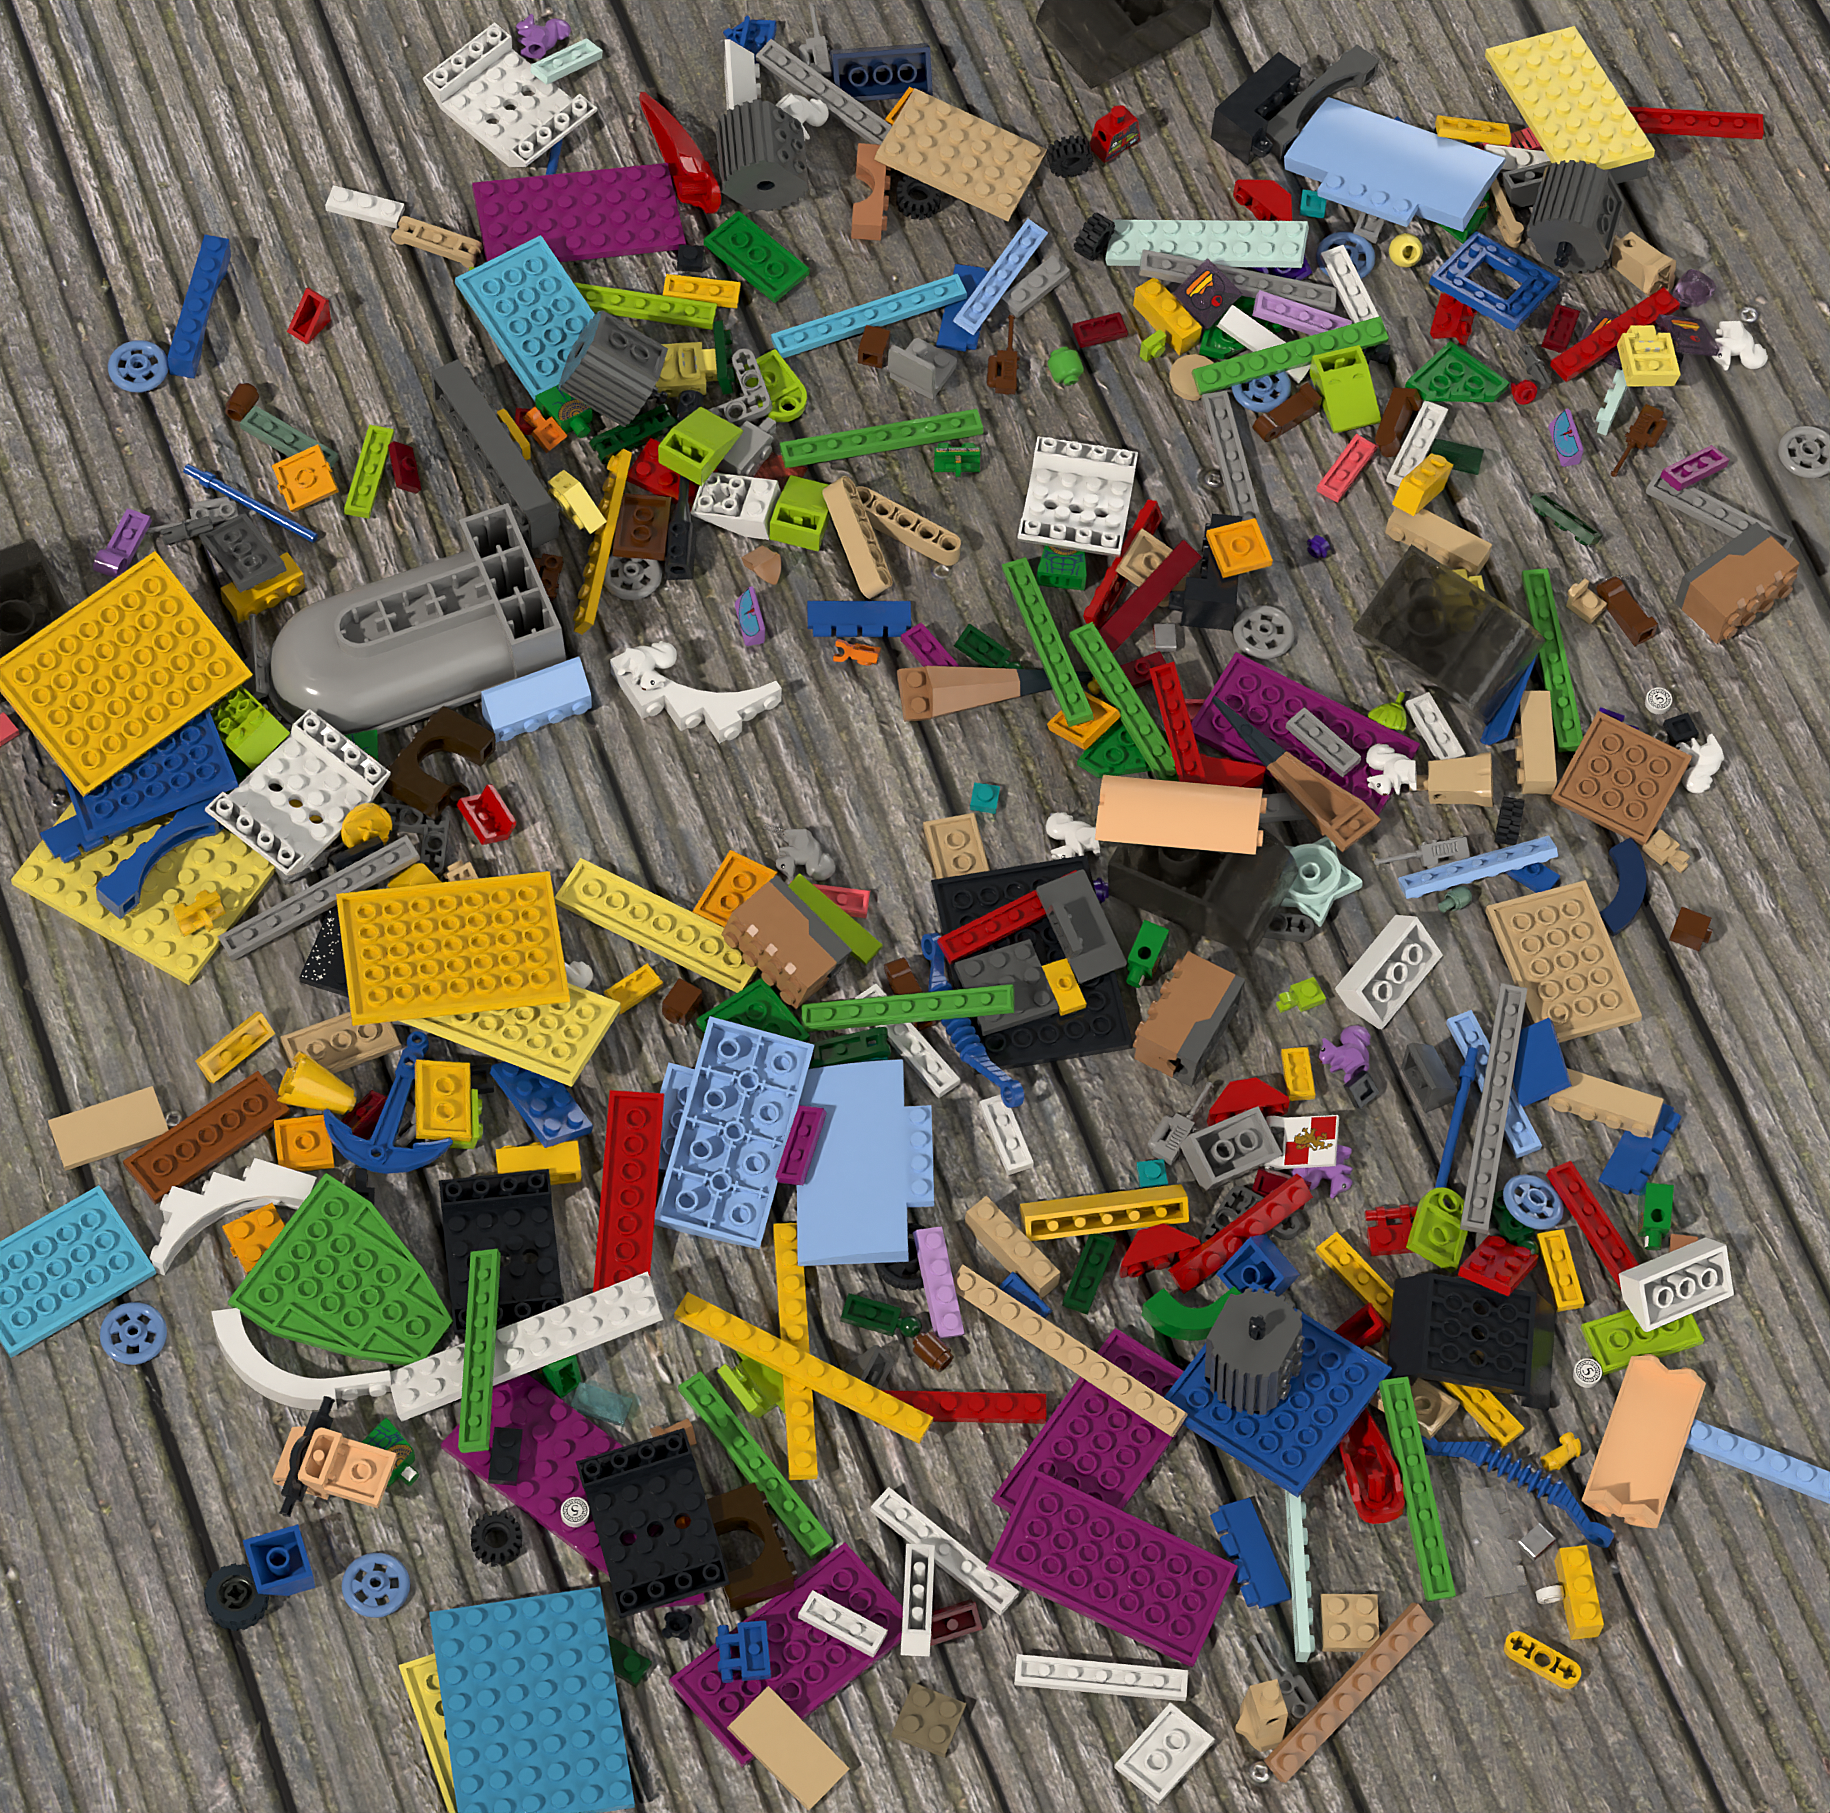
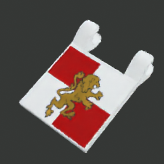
M1338 1115L1289 1118L1279 1116L1266 1117L1271 1133L1284 1131L1282 1157L1280 1156L1264 1164L1265 1168L1279 1171L1291 1168L1336 1166Z

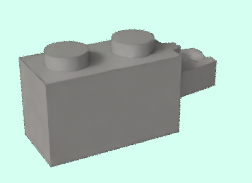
M769 417L758 427L746 421L740 427L743 430L742 435L716 469L724 474L751 477L755 473L757 465L762 460H766L772 452L771 442L774 440L772 435L776 431V421Z

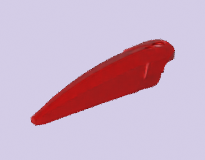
M640 92L639 101L658 144L664 162L668 163L677 198L683 203L701 207L706 214H715L721 205V194L718 182L709 163L704 159L697 145L681 124L646 92Z
M1365 1408L1338 1445L1347 1475L1345 1476L1347 1486L1359 1517L1367 1523L1381 1524L1398 1519L1403 1514L1405 1509L1403 1481L1397 1465L1391 1456V1449L1367 1408Z

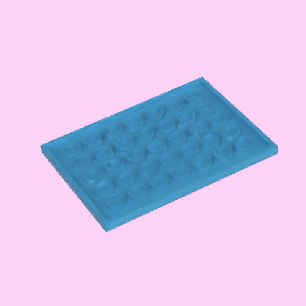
M600 1587L429 1612L458 1813H603L635 1808Z

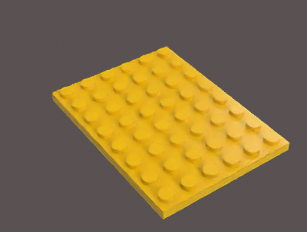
M154 551L0 659V692L80 794L85 797L246 682L253 674L157 552Z
M550 871L336 894L352 1026L570 1002Z

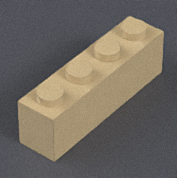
M1396 507L1388 519L1385 531L1395 541H1401L1412 547L1416 552L1424 553L1434 558L1439 564L1447 565L1455 570L1466 569L1468 577L1479 574L1489 559L1492 548L1491 543L1425 509H1421L1415 516H1412Z
M1524 691L1515 714L1517 723H1514L1513 737L1518 739V746L1515 747V761L1520 762V768L1517 769L1516 776L1517 784H1521L1522 794H1553L1557 783L1550 691Z
M1568 1068L1567 1071L1572 1086L1549 1096L1548 1106L1553 1107L1557 1111L1570 1112L1579 1115L1582 1119L1595 1120L1605 1123L1610 1128H1620L1630 1131L1635 1136L1651 1139L1664 1100Z
M987 1196L966 1211L964 1226L1010 1273L1015 1272L1041 1299L1059 1285L1061 1272Z

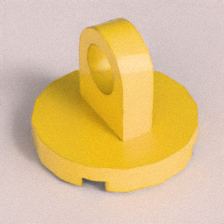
M363 803L354 807L342 823L341 836L343 843L349 849L379 836L385 845L389 839V831H392L391 816L384 808L374 803Z

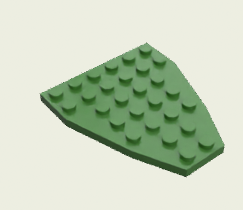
M327 1173L320 1179L228 1300L230 1307L239 1309L242 1315L274 1336L360 1360L404 1366L429 1357L453 1325L452 1318L424 1269L373 1204Z

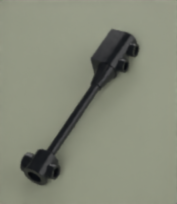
M685 390L678 395L677 420L679 422L699 407L703 408L704 397L700 392ZM680 475L678 502L671 522L668 524L665 572L668 580H691L694 576L697 535L692 524L688 503L690 480ZM674 566H680V567H683L684 569H682V570H675V569H674Z

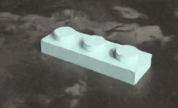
M586 38L531 64V73L547 85L602 59L603 50Z
M1617 369L1612 382L1616 385L1614 389H1608L1604 400L1607 403L1606 408L1601 407L1596 417V422H1599L1597 433L1605 436L1628 387L1623 369Z

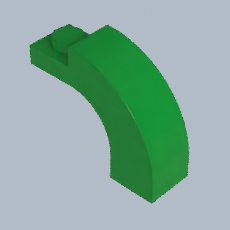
M1234 1286L1211 1305L1203 1308H1190L1177 1302L1163 1288L1143 1304L1141 1316L1156 1330L1171 1338L1185 1341L1204 1340L1209 1335L1230 1294L1239 1295L1242 1293Z

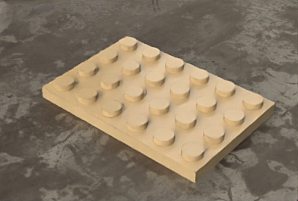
M914 88L878 149L874 160L1009 222L1044 160L1047 149Z
M1586 880L1486 907L1485 912L1515 985L1527 988L1524 1008L1531 1025L1550 1018L1553 1021L1560 1043L1641 1021L1642 1014Z

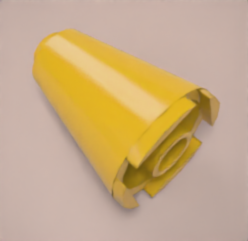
M299 1051L292 1059L297 1063L292 1068L288 1067L278 1090L280 1097L277 1101L283 1104L320 1111L329 1109L331 1113L344 1115L346 1111L351 1112L357 1100V1097L354 1096V1090L306 1053Z

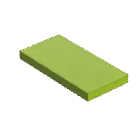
M1630 1309L1584 1323L1580 1327L1594 1360L1601 1366V1376L1626 1369L1631 1356L1651 1354L1661 1358L1702 1345L1704 1342V1338L1692 1313L1648 1332L1643 1331Z

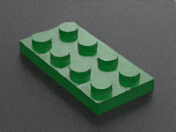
M739 210L703 239L705 247L773 303H776L810 274V268Z

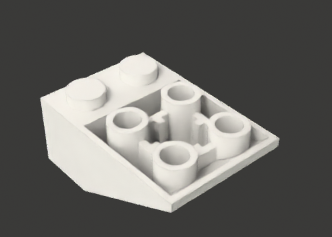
M712 472L705 483L699 487L691 515L744 537L769 540L770 521L781 491L777 480Z

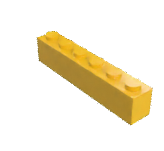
M1182 1184L1020 1204L1021 1229L1030 1241L1152 1227L1162 1223L1168 1225L1189 1222L1188 1196Z

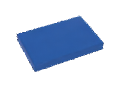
M1550 1018L1539 1021L1520 1031L1513 1083L1522 1107L1572 1086L1554 1024Z

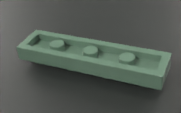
M254 406L240 422V429L289 457L318 444L323 451L326 461L330 463V468L339 459L338 453L257 406Z

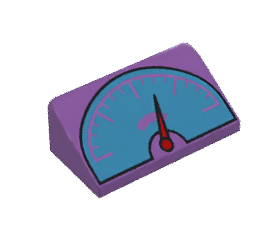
M1565 409L1548 426L1560 464L1563 467L1579 464L1584 451L1571 411Z
M751 586L735 602V609L746 646L762 644L765 641L764 622L755 589Z

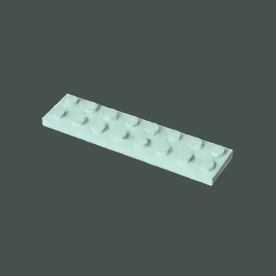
M1113 220L1115 231L1109 240L1105 260L1107 266H1140L1141 253L1145 249L1229 267L1302 268L1309 226L1307 221Z

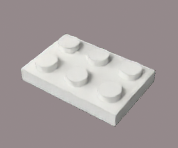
M1170 1702L1118 1760L1114 1768L1159 1805L1209 1749L1215 1739Z

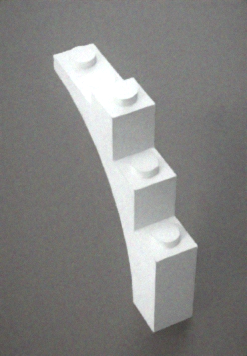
M624 653L610 659L611 674L642 719L648 716H655L665 708L680 731L694 728L703 720L718 743L725 740H733L742 732V721H749L758 713L766 709H773L781 702L782 688L777 681L741 692L716 693L696 690L666 678V682H663L665 684L663 688L657 687L650 691H644L640 687L641 680L635 685L631 684L633 679L631 672H626L623 676L617 675Z
M254 1158L251 1167H246L242 1180L213 1172L210 1181H205L201 1195L172 1186L169 1195L165 1194L160 1205L165 1221L160 1233L162 1239L159 1246L155 1245L150 1255V1261H152L156 1273L165 1275L175 1256L190 1239L205 1227L224 1217L245 1210L258 1209L270 1203H273L275 1208L298 1210L317 1185V1177Z

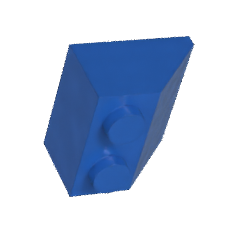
M1266 1234L1249 1237L1216 1273L1229 1290L1235 1286L1241 1293H1244L1245 1289H1248L1252 1282H1255L1269 1292L1270 1290L1276 1292L1277 1297L1283 1294L1300 1276L1299 1272Z
M298 1524L243 1540L258 1594L289 1596L315 1588L313 1573Z

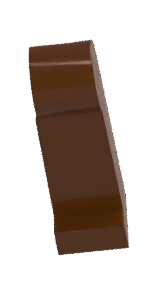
M1307 382L1300 387L1298 393L1270 412L1258 417L1252 429L1264 442L1276 439L1318 413L1322 397Z
M1393 388L1375 436L1376 444L1380 448L1382 456L1389 458L1399 453L1402 447L1400 442L1412 412L1420 411L1423 405L1417 389Z
M1614 576L1597 585L1599 598L1607 603L1606 609L1634 647L1655 636L1658 623L1653 617L1649 618L1627 592L1624 584L1618 577Z
M904 957L884 964V971L894 995L923 993ZM936 1020L924 1021L922 1023L911 1022V1024L919 1032L935 1026Z

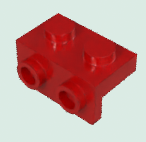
M1447 293L1440 294L1430 335L1433 339L1456 337L1460 345H1466L1468 337L1472 332V323L1477 310L1459 302Z
M492 784L486 785L482 794L460 798L457 803V807L481 845L508 840L516 826L514 816L510 813L500 794Z

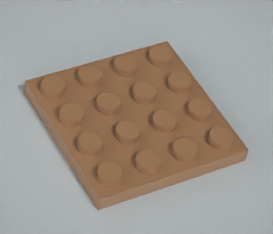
M1598 711L1555 789L1551 801L1621 836L1631 837L1634 842L1643 846L1650 839L1689 766L1692 756Z

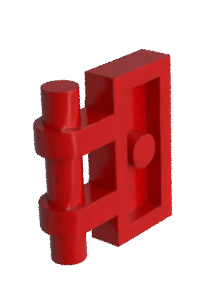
M1408 1204L1399 1205V1208L1385 1209L1384 1206L1375 1207V1210H1365V1221H1376L1375 1227L1367 1228L1370 1256L1415 1253L1406 1248L1413 1225L1410 1218L1415 1217L1418 1206L1409 1207ZM1400 1219L1401 1224L1387 1225L1386 1220Z

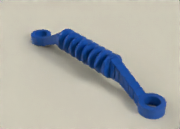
M937 932L924 934L921 940L923 955L926 959L931 960L928 992L953 990L951 984L948 983L944 976V953L937 943L938 938L941 937ZM965 1017L941 1020L942 1025L946 1027L947 1034L951 1036V1042L956 1044L955 1049L960 1053L961 1061L966 1062L1000 1087L1001 1099L1007 1108L1021 1106L1024 1101L1022 1085L990 1061L985 1052L984 1045L980 1043L979 1036L975 1034V1028L970 1026V1019Z
M1421 1435L1425 1455L1464 1457L1475 1463L1477 1467L1488 1462L1487 1472L1490 1473L1497 1467L1498 1478L1507 1472V1482L1510 1483L1515 1477L1518 1478L1517 1488L1519 1489L1525 1483H1528L1527 1493L1530 1494L1537 1488L1538 1499L1547 1493V1503L1565 1510L1589 1542L1602 1548L1610 1546L1614 1538L1613 1532L1600 1523L1590 1522L1570 1490L1567 1489L1568 1487L1563 1482L1564 1480L1559 1479L1556 1483L1552 1484L1551 1473L1542 1479L1541 1468L1534 1474L1531 1473L1532 1463H1529L1524 1469L1521 1468L1522 1458L1519 1457L1512 1463L1511 1452L1502 1458V1448L1499 1447L1494 1453L1491 1452L1492 1442L1490 1441L1438 1442L1435 1437L1428 1440Z

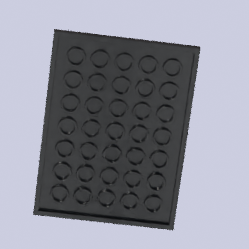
M1087 855L931 880L930 885L942 936L1036 890L1038 886L1059 879L1075 870L1083 869L1096 894ZM1046 916L958 961L1028 939L1032 942L1041 966L1065 959L1066 956ZM948 962L954 990L963 989L954 968L955 962L952 964ZM1115 971L1078 984L1085 999L1086 1008L1062 1016L1058 1011L1057 1013L982 1036L975 1017L967 1018L971 1021L970 1026L975 1028V1034L979 1036L980 1043L984 1045L985 1052L990 1061L1001 1070L1132 1049L1133 1042ZM973 1068L974 1075L982 1074Z

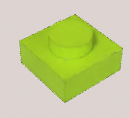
M1159 329L1141 342L1139 357L1147 363L1152 358L1161 356L1165 351L1167 335Z

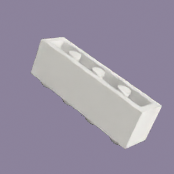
M906 1544L901 1655L930 1656L935 1545Z

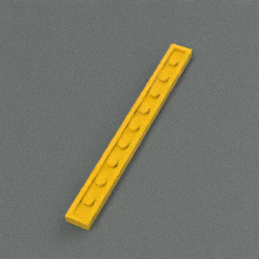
M797 1223L773 1224L780 1339L810 1354L804 1266H798ZM782 1374L789 1480L817 1479L812 1389Z
M1335 1232L1317 1246L1315 1252L1365 1305L1372 1303L1380 1319L1390 1330L1393 1290L1341 1235ZM1439 1381L1503 1449L1524 1432L1525 1428L1489 1390Z
M689 1292L686 1293L674 1313V1319L918 1444L921 1443L933 1422L932 1416Z

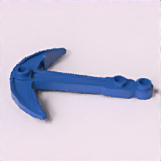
M415 1031L408 1036L407 1048L402 1051L395 1071L396 1078L370 1140L354 1136L349 1126L339 1121L329 1109L324 1110V1122L331 1142L346 1159L361 1168L384 1174L409 1172L435 1161L453 1144L452 1139L449 1137L434 1142L414 1143L413 1149L394 1147L412 1087L415 1084L416 1060H424V1054L429 1049V1041L426 1034ZM414 1040H422L419 1043L413 1042ZM413 1062L412 1065H406L405 1063ZM376 1153L381 1154L379 1157H373V1156H372L373 1154H376Z

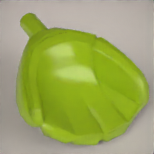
M1399 692L1396 701L1393 703H1385L1369 711L1368 718L1387 728L1404 731L1407 725V718L1401 703L1405 693Z

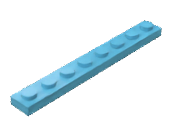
M955 274L771 334V341L781 357L786 358L863 333L866 325L881 327L967 299V292L959 275Z

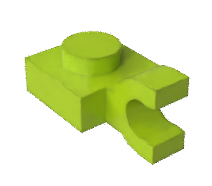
M1311 977L1290 985L1289 992L1279 994L1278 998L1280 1001L1276 1002V1006L1280 1013L1296 1006L1303 1012L1324 1004L1326 997L1316 979Z

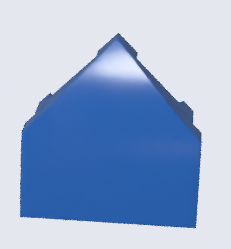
M747 15L744 17V22L733 29H726L723 31L726 39H730L754 53V63L760 64L756 61L755 56L770 39H775L777 24L775 20H750V17Z

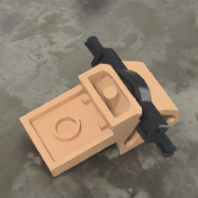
M324 1396L319 1411L311 1413L307 1426L291 1428L272 1478L274 1484L283 1486L281 1495L285 1497L279 1513L285 1517H291L295 1503L302 1502L305 1493L328 1500L331 1494L378 1509L396 1463L397 1453L344 1438L342 1433L330 1430L333 1418L329 1414L335 1400Z

